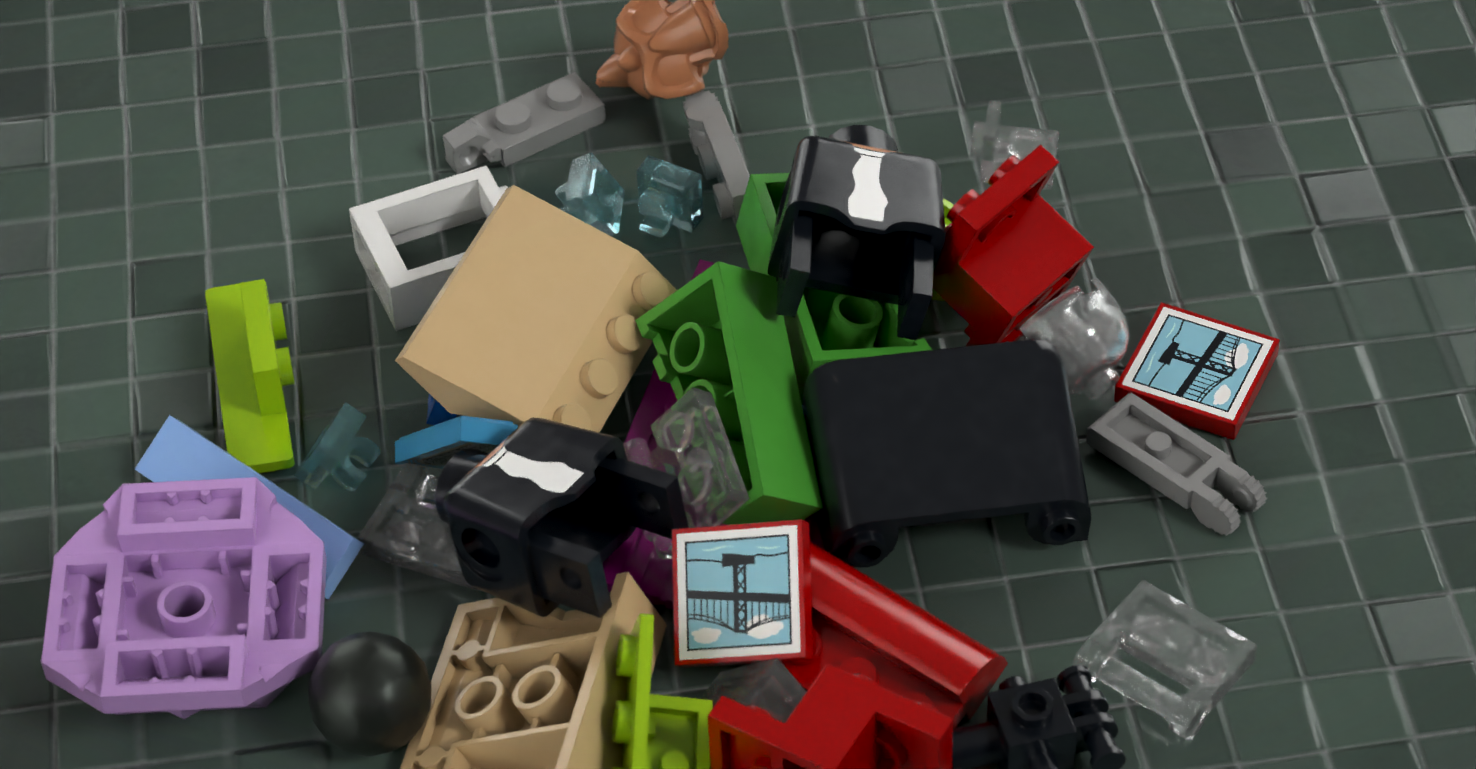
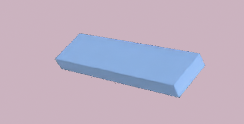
M171 415L168 416L135 467L136 471L152 482L257 477L276 496L279 504L297 516L324 542L327 558L325 598L328 600L364 545L363 542Z

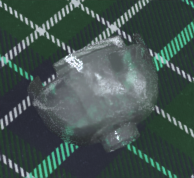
M1098 278L1090 280L1092 292L1085 295L1081 288L1076 285L1047 303L1019 327L1026 337L1025 340H1045L1052 343L1059 350L1066 372L1070 399L1085 393L1089 400H1093L1113 387L1120 379L1115 368L1124 359L1128 349L1130 332L1127 317L1118 301Z

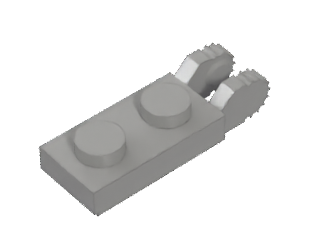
M702 90L699 93L685 97L686 101H683L685 117L690 127V142L692 143L695 155L699 156L706 180L714 178L718 180L717 184L712 185V190L721 219L724 220L732 217L736 227L750 175L726 115L718 101V97H715V93H710V90Z
M1132 392L1128 393L1087 428L1086 443L1185 509L1191 507L1201 524L1209 529L1212 528L1215 533L1218 532L1221 536L1223 534L1226 536L1231 534L1242 522L1240 520L1241 515L1238 514V509L1234 505H1238L1241 510L1244 509L1246 512L1251 511L1253 513L1266 503L1265 500L1267 498L1265 494L1267 492L1264 491V486L1254 476H1250L1247 471L1230 461V455ZM1217 485L1222 495L1212 489V487Z

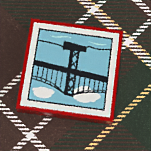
M1161 302L1115 385L1114 401L1119 402L1128 393L1132 392L1179 423L1235 440L1278 355L1280 339Z
M800 519L672 529L675 666L690 668L813 660L809 522Z

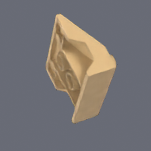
M512 185L505 190L395 361L451 414L512 421L518 427L532 417L544 418L600 432L653 342L650 339L642 338L635 320L673 294L677 289L638 250L529 192Z
M629 572L616 574L610 593L612 606L600 618L579 610L564 611L558 607L548 616L541 617L497 597L459 604L430 682L431 708L423 726L409 741L400 769L622 768L623 743L612 741V721L617 700L626 699L627 677L616 676V653L619 637L621 634L630 635L639 613L654 615L652 676L667 624Z

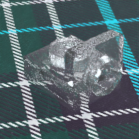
M989 100L985 122H974L971 142V157H981V182L988 183L992 174L1012 155H1015L1021 161L1039 145H1042L1057 159L1060 131L1001 125V101ZM1055 170L1044 186L1045 189H1052Z

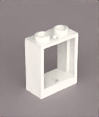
M487 165L349 208L355 251L396 331L420 323L464 253L407 270L395 246L475 220L488 218L508 187L506 185L498 187Z

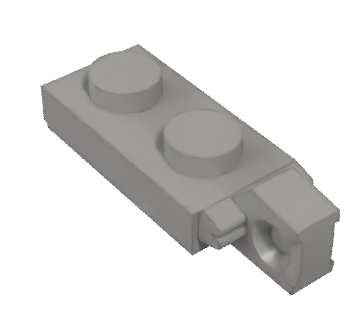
M575 72L570 73L478 114L474 118L471 117L465 123L444 134L446 162L457 174L487 161H500L504 167H507L602 124L603 120H606L605 104Z

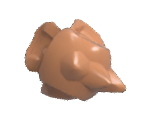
M668 0L629 1L615 20V53L597 71L596 84L599 87H631L637 94L648 100L656 97L663 99L694 95L704 90L703 76L708 73L709 64L712 60L722 59L728 49V29L718 12L715 0H676L675 2H669Z

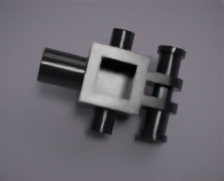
M1074 665L1064 669L1058 675L1057 680L1051 678L1026 684L1022 677H1009L1001 682L998 691L988 693L987 722L953 729L952 769H973L995 763L998 764L999 769H1074L1075 754L1089 751L1091 755L1090 765L1092 769H1120L1125 764L1126 757L1123 750L1117 747L1114 740L1118 734V726L1114 717L1107 713L1109 710L1107 700L1101 691L1093 689L1090 671L1083 665Z

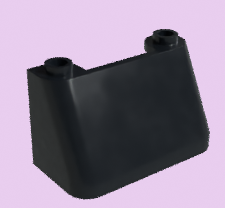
M1031 339L842 359L821 365L807 377L804 385L802 408L823 507L815 513L824 550L852 567L867 568L879 564L894 550L898 541L900 527L1024 513L1028 534L1035 541L1043 544L1064 545L1070 542L1088 540L1091 510L1067 377L1059 350L1052 343L1045 340Z

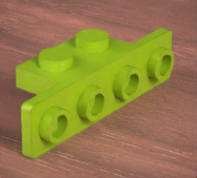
M264 279L209 288L205 291L227 452L258 473L292 468L295 465L283 386L294 385L295 382L289 347L277 348L276 341L288 339L282 303L270 304L267 284Z
M639 613L630 635L621 634L617 646L616 676L627 677L626 699L616 701L612 721V741L623 743L622 768L613 767L612 769H710L708 714L712 710L713 700L650 694L654 615Z

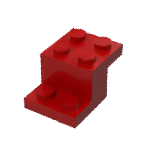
M1039 145L1021 161L1015 155L1009 157L988 180V184L991 185L980 195L974 189H971L955 203L946 216L952 223L945 227L946 240L933 273V290L969 323L964 330V333L970 338L966 346L1017 341L1055 308L1094 248L1089 241L1039 195L1059 163L1042 145Z
M828 663L785 723L776 720L769 712L760 707L745 706L723 695L708 714L711 769H952V718L943 715L928 703L911 701L878 686L872 679L864 675L850 674Z

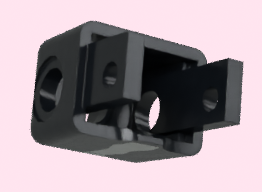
M852 125L840 128L830 135L829 138L815 135L801 139L797 145L792 169L778 206L768 263V274L776 277V281H778L776 314L795 318L805 287L898 305L897 337L916 341L933 296V273L946 240L942 181L939 165L927 157L898 152L893 138L883 130L867 125Z
M532 417L524 421L489 454L476 449H463L453 455L442 470L435 494L436 510L441 520L449 524L462 576L466 583L541 617L548 616L562 604L600 618L612 606L602 563L633 534L636 528L672 539V529L689 528L678 476L628 461L623 442L618 437L544 418Z

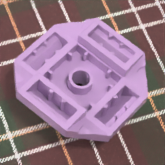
M257 477L122 484L103 504L104 511L81 527L54 555L41 659L43 671L48 681L104 714L125 715L168 712L186 719L204 710L267 707L293 680L314 670L318 660L322 657L327 565L324 542L297 516L279 504L276 496Z

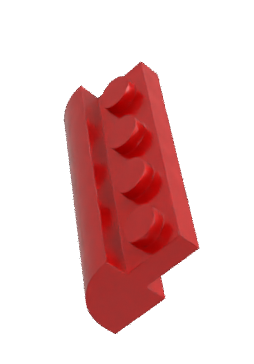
M810 542L813 660L757 664L806 694L828 663L850 674L864 675L872 679L878 686L911 701H921L932 705L943 715L953 719V729L957 728L963 717L971 720L1008 663L1005 657Z

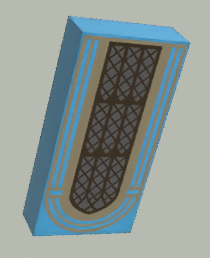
M459 416L400 437L399 440L395 441V464L443 469L452 456L463 449H476L489 454L515 431L518 425L513 424L512 421Z

